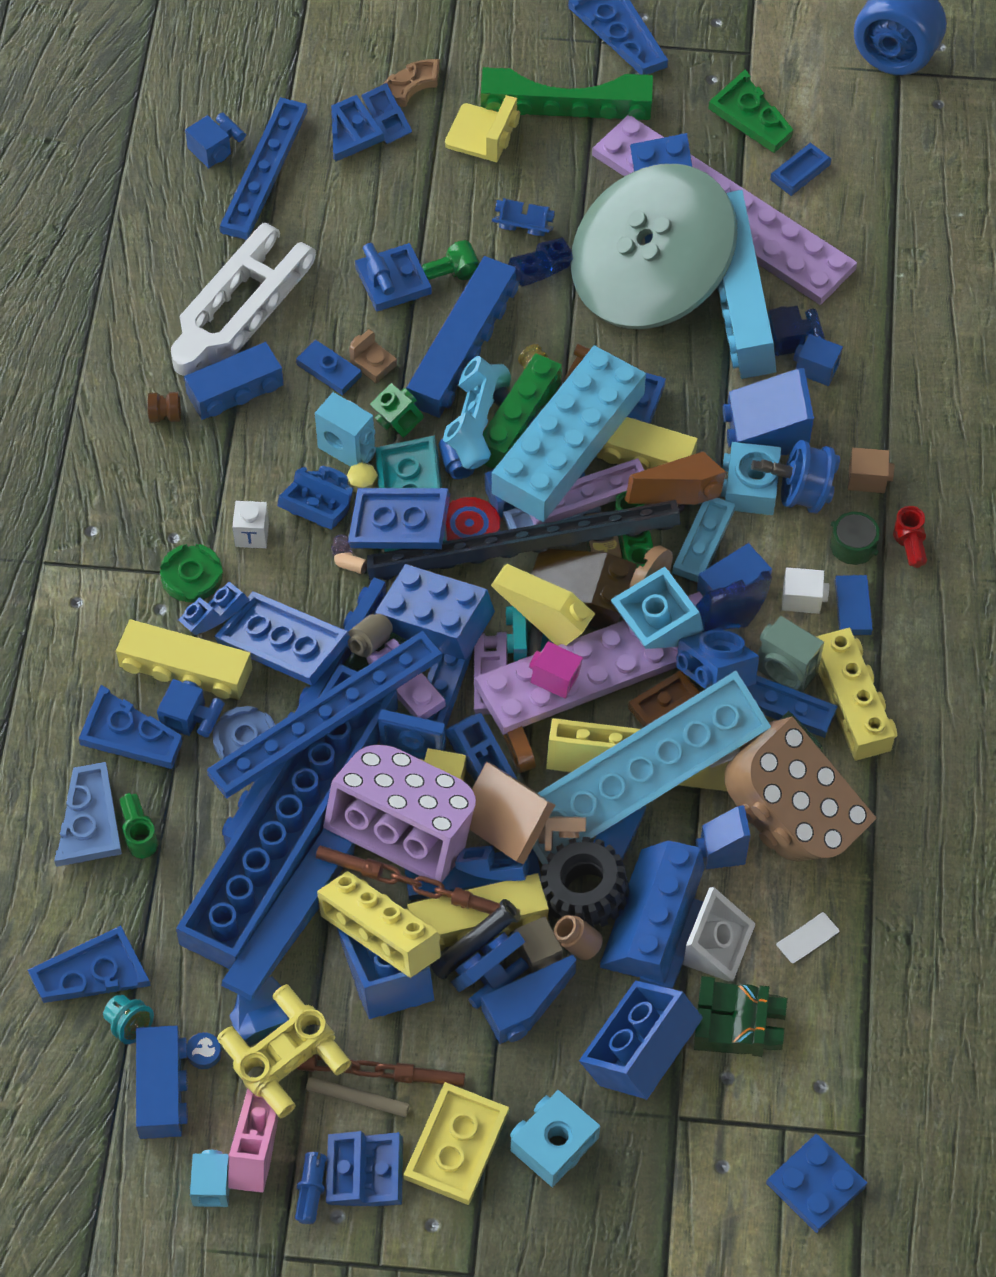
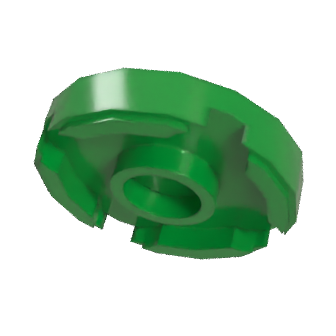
M185 544L167 553L161 562L160 577L163 588L171 597L179 601L195 602L199 597L204 600L216 592L221 585L223 570L220 558L212 549L201 544H195L196 546H187Z

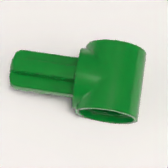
M461 240L448 248L446 257L422 265V269L428 280L450 273L453 277H458L461 280H469L480 261L471 243L467 240Z
M127 793L120 798V806L125 818L122 829L128 850L136 858H148L156 852L158 847L155 828L151 818L144 815L139 796ZM139 835L148 836L142 841L134 840Z

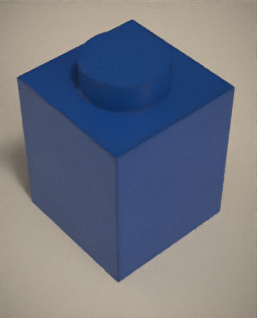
M809 334L805 344H799L795 351L793 360L797 362L796 369L804 368L806 378L829 386L840 365L843 346Z

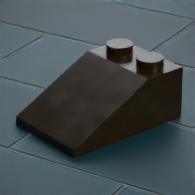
M548 549L538 553L531 574L572 592L595 613L588 625L602 629L617 624L621 615L612 604L611 599L629 589L637 564L609 553Z

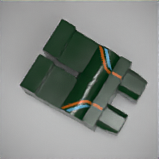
M701 976L698 1012L703 1019L695 1029L694 1050L752 1054V1056L758 1057L763 1056V1050H782L785 1028L766 1026V1019L785 1020L788 998L769 994L770 986L759 985V987L749 984L715 982L713 977Z

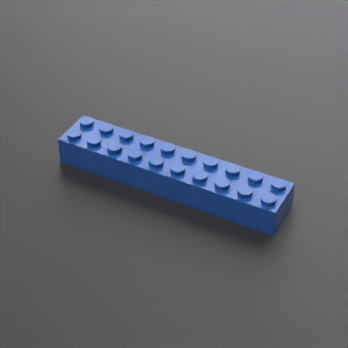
M339 664L321 695L353 676L357 671ZM397 689L275 767L176 927L180 946L225 968L230 969L323 831L332 780L356 752L364 747L378 743L380 739L378 718L381 709L392 712L397 711Z

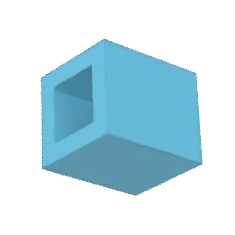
M204 1150L202 1154H193L190 1197L193 1206L228 1207V1154H223L218 1150Z

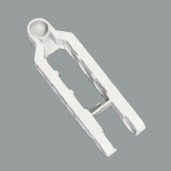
M262 223L180 315L182 334L171 347L174 370L178 374L186 376L207 367L209 364L237 354L308 272L315 260L316 250L303 242H299L278 266L272 269L264 265L263 262L266 259L265 255L273 247L276 238L280 237V231L267 223ZM249 277H252L262 283L220 332L209 333L202 329L207 321L211 322L214 319L213 315L221 305L231 299V294L242 281L246 282Z

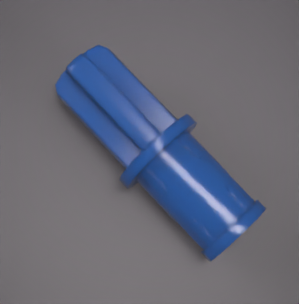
M318 1152L305 1153L302 1179L297 1183L296 1187L299 1191L295 1219L301 1224H314L320 1195L325 1190L322 1181L327 1157L324 1154H320L319 1159H317Z

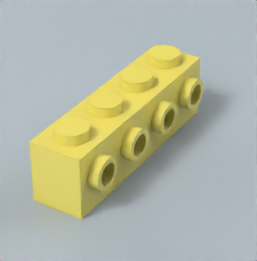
M850 628L816 636L824 642L818 673L831 704L838 706L836 717L854 761L890 752L894 739L897 737L896 725L892 719H888L885 713L886 704L883 694L875 689L873 684L874 674L871 666L865 665L862 658L863 648L858 638L854 639Z
M349 871L317 891L321 917L408 977H413L441 957L440 936L434 926L426 924L414 916L410 910L402 908L393 902L389 896L381 894L369 886L364 879H359Z

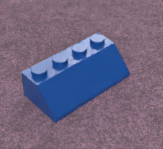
M668 840L641 849L628 885L629 897H625L627 904L624 910L619 909V916L614 923L600 962V968L636 977L643 976L665 983L705 868L700 847Z

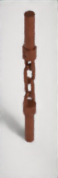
M321 845L316 852L317 859L361 872L362 876L386 884H396L400 881L412 885L416 893L433 899L440 898L442 895L451 898V905L461 906V908L467 909L472 908L487 914L493 913L500 907V903L473 895L470 891H465L459 887H456L454 892L446 890L444 885L438 880L425 876H418L415 879L402 876L398 868L369 858L364 860ZM384 869L394 872L391 874L392 880L381 877ZM420 881L438 886L435 888L436 894L419 889L418 887H422Z
M317 1054L297 1068V1070L310 1072L332 1071L328 1065L327 1067L317 1065L318 1060L324 1061ZM350 1059L351 1069L348 1068L343 1072L358 1076L394 1079L395 1082L411 1084L413 1081L442 1085L446 1082L459 1087H464L465 1073L414 1067V1064L406 1063L393 1065ZM360 1065L375 1067V1072L360 1071ZM385 1069L394 1070V1074L384 1073Z

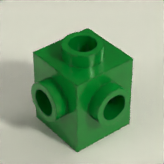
M392 383L370 403L377 413L374 419L386 431L391 427L402 438L424 418V415L414 404L417 401L416 398L406 388L400 391Z

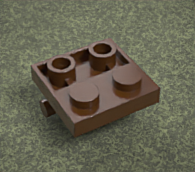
M680 670L629 701L628 709L641 725L645 727L699 694V691Z

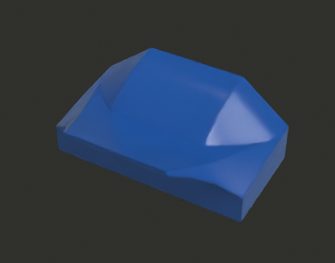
M272 976L268 977L252 1001L237 994L235 1008L229 1015L233 1027L248 1046L259 1043L289 1020V1017L273 999V994L281 985Z

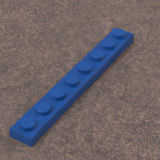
M421 631L207 769L209 778L226 799L441 661L442 653L427 635Z

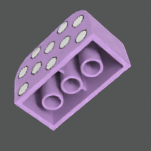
M372 745L356 752L332 780L323 828L419 876H425L442 883L454 868L458 854L465 848L476 799L473 790L461 779L395 747Z

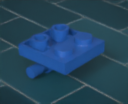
M367 243L363 246L366 257L355 260V268L376 312L432 294V287L410 243L377 253L373 243Z
M518 931L509 937L503 932L481 949L484 956L477 953L456 968L455 971L458 976L451 983L460 992L480 979L485 986L468 999L470 1004L475 1009L481 1007L482 996L512 983L514 979L529 968L527 962L521 957L505 970L499 964L526 941Z

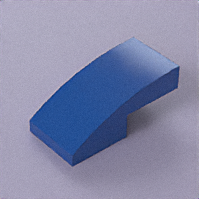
M387 83L361 95L369 113L383 131L384 141L387 145L412 133V129Z
M492 845L464 848L458 854L455 866L460 871L481 878L500 881H521L527 877L530 861L529 856L524 864L516 862L509 856L496 857Z

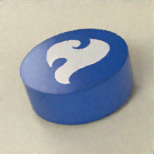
M203 1032L190 1038L187 1043V1057L194 1067L209 1069L219 1062L222 1051L220 1043L214 1035Z

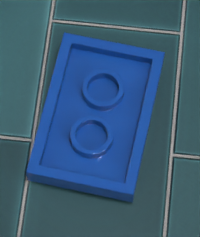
M358 488L348 539L350 547L442 549L450 500L448 488Z

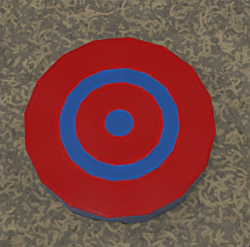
M462 497L449 503L446 519L447 541L500 531V517L496 508L488 501L477 497Z

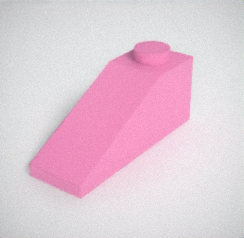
M249 1089L246 1092L229 1153L228 1188L263 1193L270 1169L278 1115L263 1097L255 1096Z

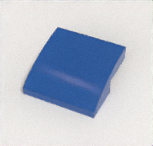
M362 1131L328 1134L327 1204L342 1206L402 1205L403 1136L399 1132L368 1136Z

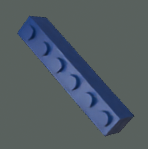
M486 256L482 258L406 387L416 398L417 401L414 404L420 411L440 418L445 408L449 409L451 407L464 368L473 358L480 356L483 342H488L492 336L495 321L497 319L501 320L505 313L506 302L509 297L514 298L517 293L519 281H516V267Z

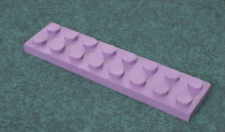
M700 592L688 596L700 612L704 629L702 632L722 628ZM625 620L617 624L576 638L567 646L564 644L558 645L583 657L579 676L566 699L530 683L533 670L529 668L533 655L476 676L474 678V686L501 733L504 735L518 727L527 726L676 668L678 647L645 649Z

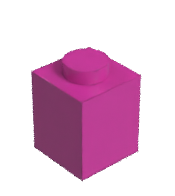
M548 641L542 652L537 650L531 659L529 668L533 672L530 683L566 699L579 676L583 657Z

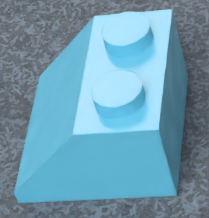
M666 567L661 568L611 599L612 604L645 649L678 647L679 639L699 634L704 630L700 612Z

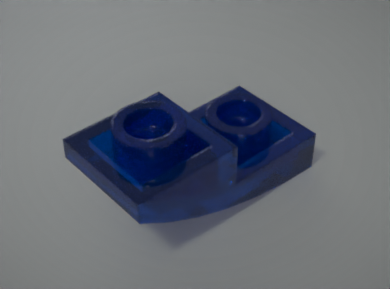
M562 237L538 243L535 252L512 257L508 265L516 267V279L521 287L546 279L569 267L573 260L572 250Z

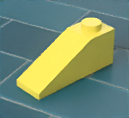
M509 564L502 568L491 584L502 597L557 646L560 644L567 646L580 636L595 615L572 592Z

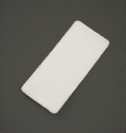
M822 912L777 942L776 945L791 963H795L839 933V929Z

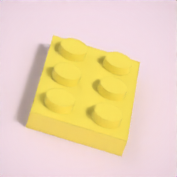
M444 1082L404 1172V1180L469 1205L509 1114V1107Z

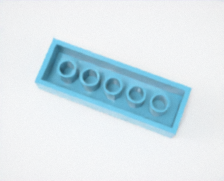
M743 190L727 192L733 204L737 220L736 247L730 266L717 289L720 295L722 315L730 346L733 369L739 368L741 379L776 373L777 371L774 344Z
M594 345L492 471V494L544 523L644 396L646 373Z

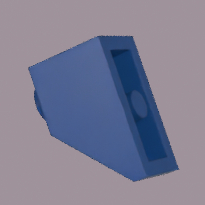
M737 806L702 825L701 838H696V847L701 848L706 870L745 865L750 841V830L745 806Z

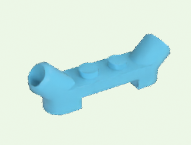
M480 356L473 358L461 374L458 386L467 392L461 416L446 426L443 441L456 450L462 466L469 470L476 469L489 461L491 452L483 437V430L488 424L487 415L494 402L492 398L493 393L501 387H508L511 381V374L504 364L490 365Z

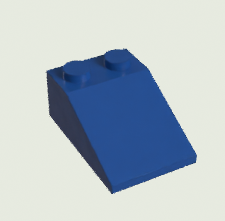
M337 928L359 998L369 1019L435 1001L429 966L410 978Z

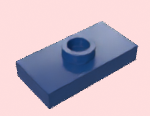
M317 340L311 343L296 358V364L342 396L362 377V371Z

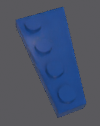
M569 0L568 8L640 75H648L668 67L667 57L630 0Z

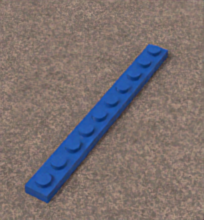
M374 577L369 587H363L358 597L356 609L354 612L350 611L344 620L343 630L349 631L368 615H375V611L386 595L384 581ZM348 644L314 686H306L303 689L296 711L321 695L339 664L347 667L354 655ZM274 769L255 780L250 790H245L242 793L238 802L239 809L233 818L229 817L226 820L222 829L225 847H227Z

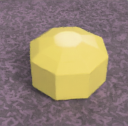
M363 462L351 466L347 474L348 485L353 487V492L356 493L358 488H375L378 482V475L374 467Z

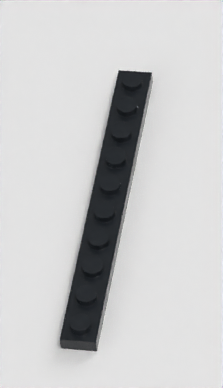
M676 500L443 541L442 549H398L367 555V571L369 580H372L374 577L379 580H388L395 575H399L405 564L423 570L434 568L450 569L457 564L468 562L479 564L490 558H512L519 553L529 551L540 553L557 546L574 547L585 541L595 540L601 542L609 540L613 536H635L643 531L653 529L668 530L675 525H681Z

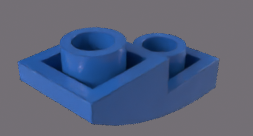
M228 582L215 593L214 598L208 604L199 597L186 608L178 621L194 635H197L229 619L250 599L231 582Z

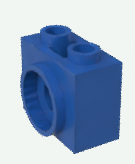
M716 628L679 639L676 667L704 689H707L734 671L738 672L747 687L756 684L759 655L746 647L744 639L738 634L725 631L722 628Z

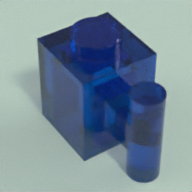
M798 305L790 307L781 306L768 311L775 356L795 353L799 344H805L806 336H809V334L825 340L816 309H808L805 312L807 318L805 320L801 318Z

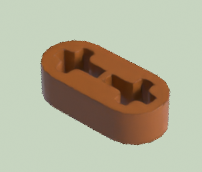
M518 727L504 734L503 737L517 771L522 773L535 769L534 755L523 727Z

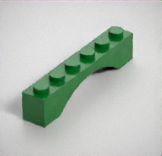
M483 67L481 107L498 112L507 95L517 98V111H520V115L624 119L628 115L637 120H651L653 75L623 74L601 85L566 89L536 83L521 76L511 68Z

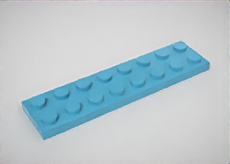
M734 671L538 792V794L555 804L550 816L587 817L586 832H579V838H576V842H582L583 837L593 838L765 732L771 725L738 672ZM553 831L552 851H545V844H539L538 839L533 846V850L542 864H548L546 857L550 852L556 854V847L562 843L564 846L569 845V840L573 838H560L559 831Z

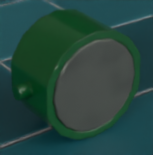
M852 511L842 514L836 521L833 520L830 526L833 527L830 548L833 555L846 564L859 565L868 562L873 555H878L877 544L880 529L877 522L871 516L863 512Z

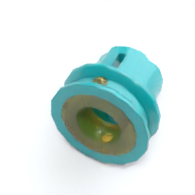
M116 995L106 1004L103 1018L111 1024L112 1034L119 1038L123 1044L130 1045L136 1042V1028L151 1027L154 1012L152 1008L146 1006L140 999L130 1000L125 995Z

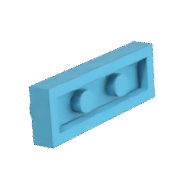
M720 498L702 503L674 563L673 574L698 582L699 574L709 568L733 516L736 504Z

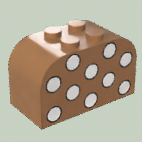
M793 717L769 722L771 727L742 745L734 758L728 761L725 769V785L728 794L737 806H745L748 823L753 824L760 832L759 837L767 847L774 849L783 858L800 862L830 858L841 854L877 819L876 816Z

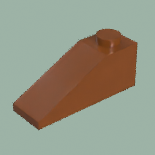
M705 452L693 454L631 474L625 501L634 504H655L676 500L677 504L697 505L721 496L726 471Z

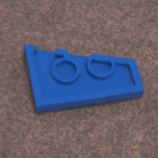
M100 685L78 739L81 746L169 769L173 768L183 743L182 735L152 716L148 717L136 710L134 705L125 699L117 698L103 685Z
M121 926L28 969L30 978L43 1003L151 986Z

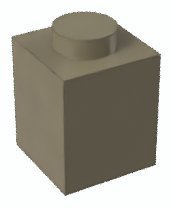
M545 916L514 929V933L518 931L526 941L517 950L521 958L527 962L530 974L562 960L563 949Z

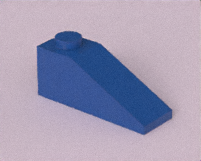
M482 713L470 715L445 730V734L454 751L458 754L466 755V769L475 782L486 762L495 765L518 780Z
M570 955L481 997V1010L499 1044L508 1040L509 1042L518 1041L527 1034V1031L532 1029L575 975L576 958L574 955Z

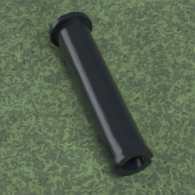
M503 899L500 902L499 908L445 951L439 959L430 964L433 972L441 979L447 978L451 972L512 922L518 923L521 920V916L517 908L509 900Z

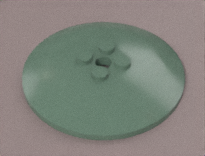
M659 164L642 168L624 176L607 188L595 200L584 215L576 232L571 251V274L579 297L600 319L609 324L627 329L659 327L687 315L712 294L730 266L737 242V220L733 204L717 181L707 173L691 166ZM653 234L650 243L641 245L645 236Z

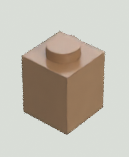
M852 447L849 461L848 490L885 493L887 481L893 482L894 463H889V450Z

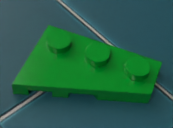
M745 69L709 101L708 109L775 153L792 138L793 129L777 108L768 103L764 98L765 93L759 86L756 87L750 80L751 76Z

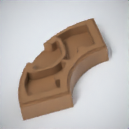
M427 59L406 65L405 69L395 75L391 74L384 84H388L398 106L406 107L411 96L422 89L437 87L440 59Z

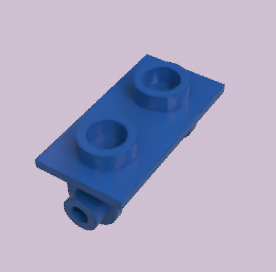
M503 198V201L497 200L495 211L500 212V216L494 217L492 222L499 223V228L506 230H516V227L527 228L528 234L544 236L545 232L549 233L553 230V226L547 225L548 222L553 223L555 211L550 210V207L529 204L528 212L524 214L522 213L524 202Z

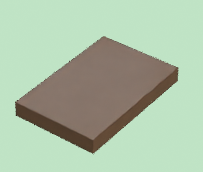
M486 762L472 788L476 803L470 830L516 862L524 864L555 804L500 768Z

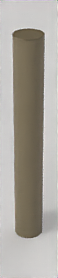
M309 1077L306 1086L308 1091L407 1117L410 1107L409 1103L314 1077Z

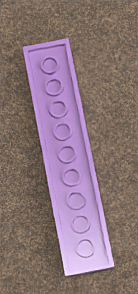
M627 115L592 148V156L621 175L626 176L634 172L630 144L664 137L634 117ZM691 155L692 166L711 176L726 193L743 190L758 265L819 305L856 270L857 262Z

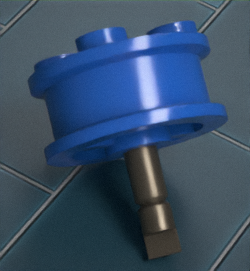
M799 440L793 447L786 465L764 459L761 462L753 460L751 469L783 477L781 500L785 507L791 508L797 504L805 506L808 512L816 514L825 503L829 504L833 499L834 486L832 482L834 474L839 467L840 456L835 455L832 447L824 446L822 449L810 447L807 441Z

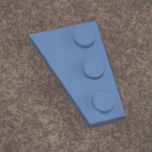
M106 762L73 768L66 801L67 808L64 823H62L60 830V843L54 860L56 867L122 854Z

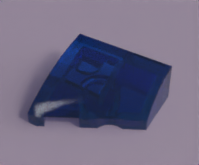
M769 571L761 572L759 577L750 585L746 586L743 580H739L727 587L707 592L695 605L700 612L704 629L702 632L716 628L725 630L747 627L759 612L767 596L772 581Z

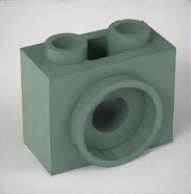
M780 616L774 625L769 623L761 633L760 640L762 645L757 653L759 655L758 671L776 683L804 693L818 674L824 642Z

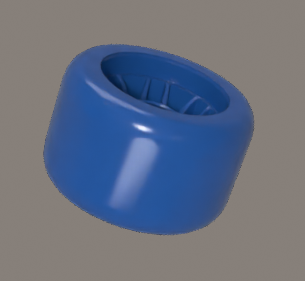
M867 0L854 24L855 44L862 57L876 69L892 75L913 74L928 64L942 42L947 28L945 11L939 0Z

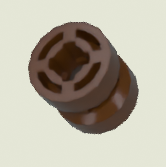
M158 392L148 393L149 423H159L161 420H165V417L170 422L181 421L179 392H169L166 398Z

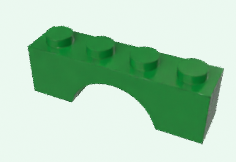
M537 353L533 355L483 432V437L491 452L489 461L483 465L492 469L496 468L525 432L536 411L542 405L545 406L554 396L561 384L562 364Z

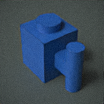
M225 113L218 114L216 122L207 115L185 129L187 148L208 169L231 155L230 137H233L237 142L243 141L246 137V133Z
M173 679L157 709V714L161 723L187 736H190L196 722L201 723L197 733L203 737H209L225 703L218 698H213L209 708L205 707L202 688L191 681L181 682Z

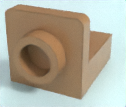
M370 329L364 334L356 336L349 346L350 363L359 368L364 375L375 383H378L397 366V358L375 342V333Z
M549 816L538 837L539 844H545V851H552L553 831H559L560 838H579V832H586L587 817Z

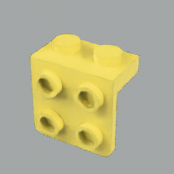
M506 95L498 112L468 103L463 104L445 139V147L498 162L503 149H506L509 144L513 128H516L519 122L520 111H517V98Z

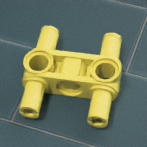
M288 984L277 989L273 994V999L289 1017V1020L254 1047H249L233 1026L227 1027L217 1036L219 1043L234 1060L233 1069L243 1080L245 1087L255 1096L263 1097L279 1118L286 1117L296 1107L295 1103L279 1084V1081L313 1055L319 1054L335 1075L342 1074L351 1065L350 1059L334 1041L335 1033L326 1023L323 1014L313 1006L305 1005ZM315 1024L320 1026V1029L315 1034L308 1035L304 1033V1029L309 1025ZM259 1066L264 1068V1072L260 1076H248L252 1068Z

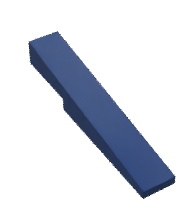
M325 828L323 829L222 980L223 987L252 1001L320 908L317 891L336 879L344 869L342 866L317 859L316 852L318 847L321 845L353 856L355 843Z

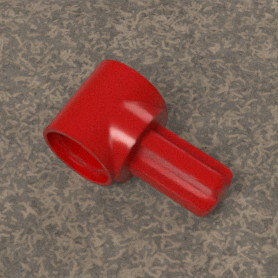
M905 506L897 513L893 536L900 545L905 547L909 565L914 568H920L927 563L923 541L926 539L924 529L925 515L918 507Z

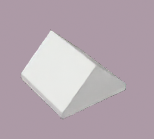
M710 887L686 944L683 965L729 982L735 978L756 923L715 887Z

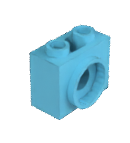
M333 392L315 412L318 448L350 467L361 462L368 463L376 452L373 415L363 410L357 404Z
M732 442L730 454L724 453L722 469L728 472V478L724 479L720 497L736 504L735 511L773 515L778 476L751 469V464L753 460L761 462L762 459L772 461L773 463H780L781 447Z
M559 1090L551 1097L548 1095L543 1097L534 1109L535 1114L527 1122L525 1120L519 1122L510 1134L512 1137L511 1152L552 1188L578 1163L586 1151L599 1139L600 1125ZM553 1136H562L567 1142L556 1146L549 1139Z

